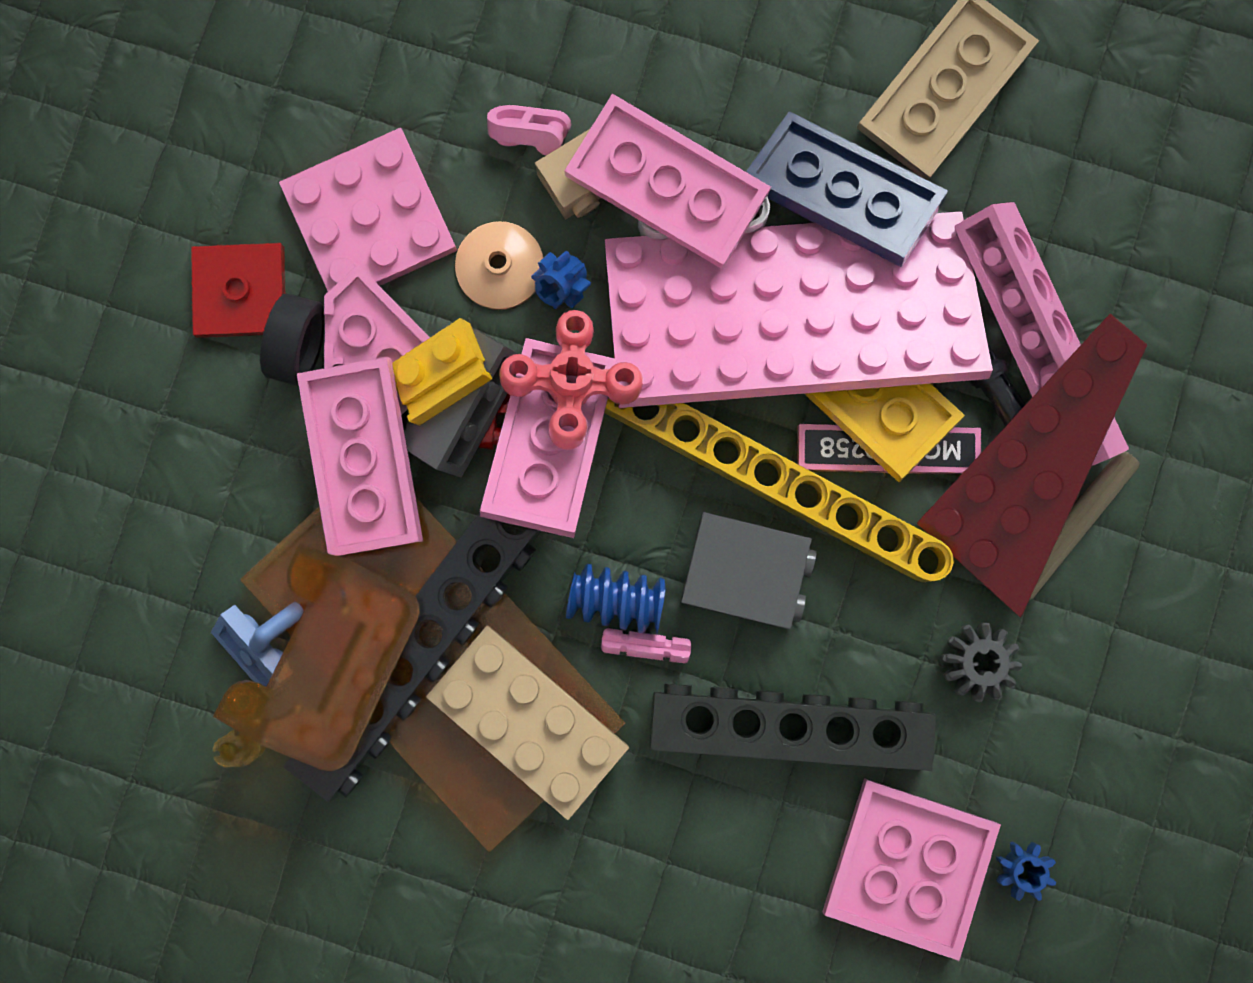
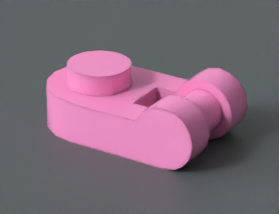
M505 105L498 106L488 112L487 129L488 135L503 146H517L519 144L535 146L541 154L548 155L562 146L563 140L571 129V120L564 112L557 110Z

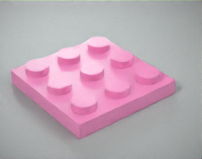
M398 128L279 182L328 292L356 264L381 286L458 251L402 128Z
M864 778L822 912L825 916L959 961L1001 825L997 822Z

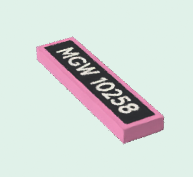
M798 425V465L810 471L888 473L838 425ZM954 427L909 473L962 474L981 454V428Z

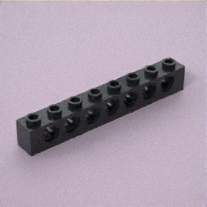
M479 513L283 767L327 802L337 798L339 794L347 798L364 776L359 771V768L369 755L376 760L393 739V736L388 731L395 721L400 718L405 722L422 701L416 695L427 680L434 684L450 665L451 661L445 657L456 642L464 646L477 630L480 624L474 619L485 605L492 609L504 595L508 586L503 581L511 570L515 568L520 572L537 551L531 544L541 531L527 528L522 534L511 535L507 533L504 522L480 517ZM485 547H495L500 553V564L494 571L484 573L476 564L477 554ZM458 583L466 584L472 595L469 605L462 610L452 608L448 602L449 590ZM429 620L437 622L442 629V639L433 648L425 646L419 636L421 626ZM398 658L408 660L413 667L412 679L406 685L398 684L391 676L392 664ZM368 696L377 697L383 704L384 713L378 722H371L363 715L362 705ZM339 734L347 735L354 743V753L349 760L339 758L334 752L333 743Z

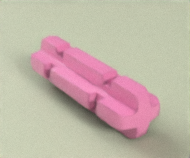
M607 628L603 631L601 650L604 653L620 655V652H627L626 656L662 661L663 657L670 658V662L687 663L690 659L691 641L678 637H672V640H668L663 635L656 636L655 634H643L630 631L629 634H623V630Z

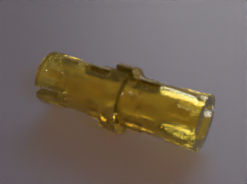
M239 729V734H237L236 730H233L215 742L213 752L219 751L220 755L214 756V760L223 767H241L243 761L245 766L251 764L265 752L267 744L261 745L260 741L266 738L256 729Z

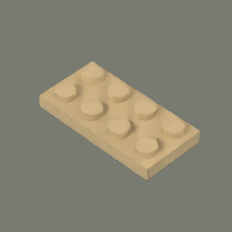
M958 0L862 118L857 129L916 175L929 180L1035 48L1039 40L986 0Z
M489 625L483 629L426 696V698L567 820L570 819L629 749V746Z

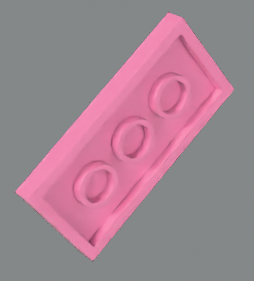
M614 94L610 96L564 170L567 178L721 269L727 263L771 189V186Z
M526 338L522 355L528 356L536 364L546 365L552 363L562 350L561 346ZM585 352V355L589 357L595 368L602 370L610 369L616 364L617 359ZM520 373L516 374V378H522L525 376ZM567 376L566 382L576 383V377ZM533 390L530 394L522 397L510 395L480 509V517L574 538L608 396L602 394L592 395L582 405L581 411L587 422L585 440L575 449L564 450L554 445L549 436V422L558 407L550 393L544 390ZM571 426L561 428L567 432L575 430Z
M382 357L298 373L297 378L328 558L423 541L392 359Z

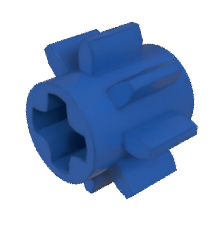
M565 251L558 258L553 253H548L538 262L539 269L531 275V278L536 281L535 291L538 297L544 303L553 306L554 309H557L564 302L567 306L573 308L584 298L583 292L591 285V282L586 279L587 271L584 263L577 257L569 255L568 251Z
M1010 842L1012 852L1005 858L996 856L995 860L1003 865L1004 873L999 875L996 881L1002 886H1008L1013 883L1011 896L1016 900L1020 901L1025 892H1029L1038 901L1042 900L1040 891L1047 884L1050 886L1056 885V882L1050 878L1048 869L1056 863L1055 860L1049 856L1038 858L1041 846L1034 842L1028 845L1026 851L1022 850L1018 844ZM1024 862L1033 865V867L1027 870L1029 878L1026 880L1018 876L1024 872L1022 865Z

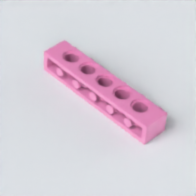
M1015 202L992 204L956 224L954 228L1033 397L1081 344ZM1115 417L1092 466L1129 450Z

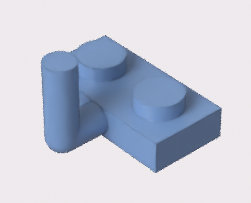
M293 602L259 627L251 616L243 614L236 605H233L220 614L211 634L271 701L285 690L295 673L291 669L290 661L286 655L277 648L273 649L270 642L305 617V612L300 604Z

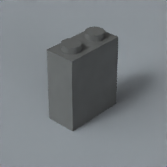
M703 512L680 603L783 629H791L792 621H801L805 607L806 595L799 594L803 576L810 578L815 564L816 551L810 549L812 538Z

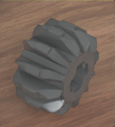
M980 623L976 633L970 625L962 626L961 635L963 641L953 636H950L946 641L950 647L956 650L955 654L941 655L942 662L954 664L953 669L943 674L944 679L953 681L960 678L955 692L963 696L971 689L973 701L982 702L986 691L992 699L1002 698V690L999 683L1008 688H1014L1016 681L1008 675V671H1019L1023 667L1022 663L1010 661L1009 656L1019 651L1018 644L1012 643L1003 646L1008 632L1004 629H998L992 634L989 623ZM987 653L989 658L984 659V661L989 662L988 669L986 671H975L974 666L978 665V663L973 662L975 654Z

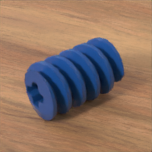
M586 564L580 575H576V572H574L566 618L572 619L577 610L582 608L584 622L590 623L596 612L599 611L603 626H609L614 616L618 615L620 629L626 630L634 618L637 621L638 633L644 634L650 623L654 622L657 636L666 592L665 580L658 578L653 588L648 589L647 577L641 574L634 586H631L628 572L622 571L617 581L612 582L611 571L607 567H604L600 576L596 579L593 575L592 564Z

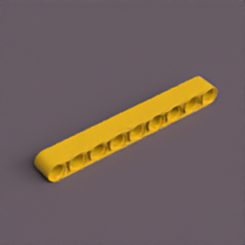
M609 398L607 400L605 414L920 582L938 581L946 577L952 570L954 563L953 554L950 548L942 541L685 403L657 405L659 412L655 418L641 420L635 416L633 407L619 408V404ZM681 420L692 421L696 424L699 435L691 442L680 441L673 433L674 425ZM721 441L731 442L738 450V459L731 464L719 462L714 456V446ZM765 462L772 464L778 472L776 484L772 486L760 484L754 475L756 465ZM808 484L815 488L818 493V501L814 507L806 508L797 502L795 491L798 485ZM847 505L856 511L858 522L853 530L843 529L838 524L836 512L840 506ZM882 527L891 528L898 536L897 547L892 552L884 551L877 542L878 531ZM925 548L932 550L938 557L937 569L931 574L925 573L918 564L919 554Z

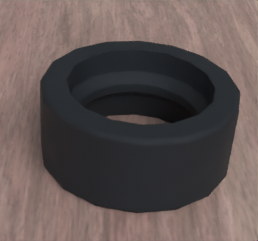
M283 294L275 302L264 328L260 349L261 371L266 378L298 386L297 374L313 371L321 351L325 330L324 307L321 302L291 294Z

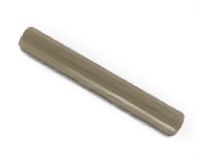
M1125 451L1114 456L1075 503L1030 600L1035 597L1137 471L1140 463L1130 453Z

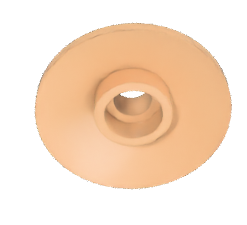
M509 222L487 223L470 232L459 246L455 259L456 277L463 292L476 304L493 310L511 309L526 302L536 292V281L531 278V275L539 269L538 262L543 259V254L536 239L524 228ZM495 255L504 256L506 258L505 266L500 269L491 267L490 261Z

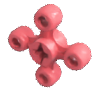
M578 310L564 313L557 322L556 338L562 351L555 357L552 363L540 365L534 363L526 355L515 354L506 358L499 372L501 386L511 396H526L533 390H544L550 393L558 407L549 422V436L554 445L564 450L575 449L585 440L587 422L582 414L581 407L590 396L597 394L606 395L613 402L625 405L634 402L640 396L643 386L642 373L632 363L620 362L613 365L610 369L603 370L593 366L589 357L585 355V350L591 344L593 338V322L587 314ZM577 330L579 333H572L570 331ZM520 373L525 376L522 378H516L512 375ZM567 376H575L576 383H567ZM625 381L630 385L623 386L620 385L618 382ZM571 426L575 430L567 432L561 428Z

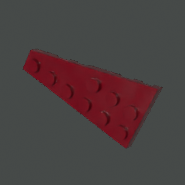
M1109 314L917 522L929 535L945 543L950 548L953 557L1020 618L1029 603L1037 582L1042 575L1050 554L1148 346L1112 314Z

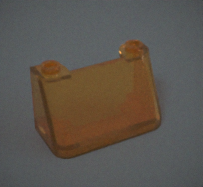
M299 544L286 573L287 584L293 593L309 602L267 686L250 680L236 682L224 694L213 717L262 746L320 770L334 771L347 764L352 757L417 622L419 603L415 595L409 590L351 560Z

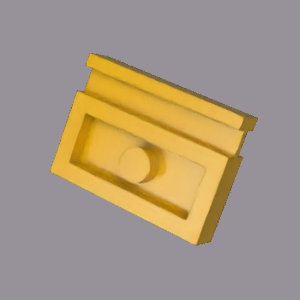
M461 318L457 319L392 362L396 388L402 404L406 405L409 411V415H407L409 422L420 426L492 380L491 374L484 367L485 359L469 322Z

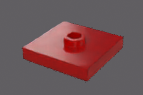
M282 243L191 247L193 335L197 338L263 335L266 322L275 302L283 294H286L285 248Z

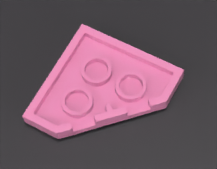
M358 264L324 295V368L382 357H389L394 362L430 338ZM398 394L400 411L402 415L407 410V406L402 404Z

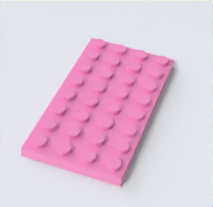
M962 212L937 213L902 267L816 223L762 227L755 232L744 233L723 269L670 238L652 239L648 236L605 239L614 357L617 359L616 364L628 362L638 367L643 377L640 396L630 404H619V408L989 379L993 369L974 271L954 228L956 224L964 220ZM625 381L618 382L620 385L623 386L630 385Z

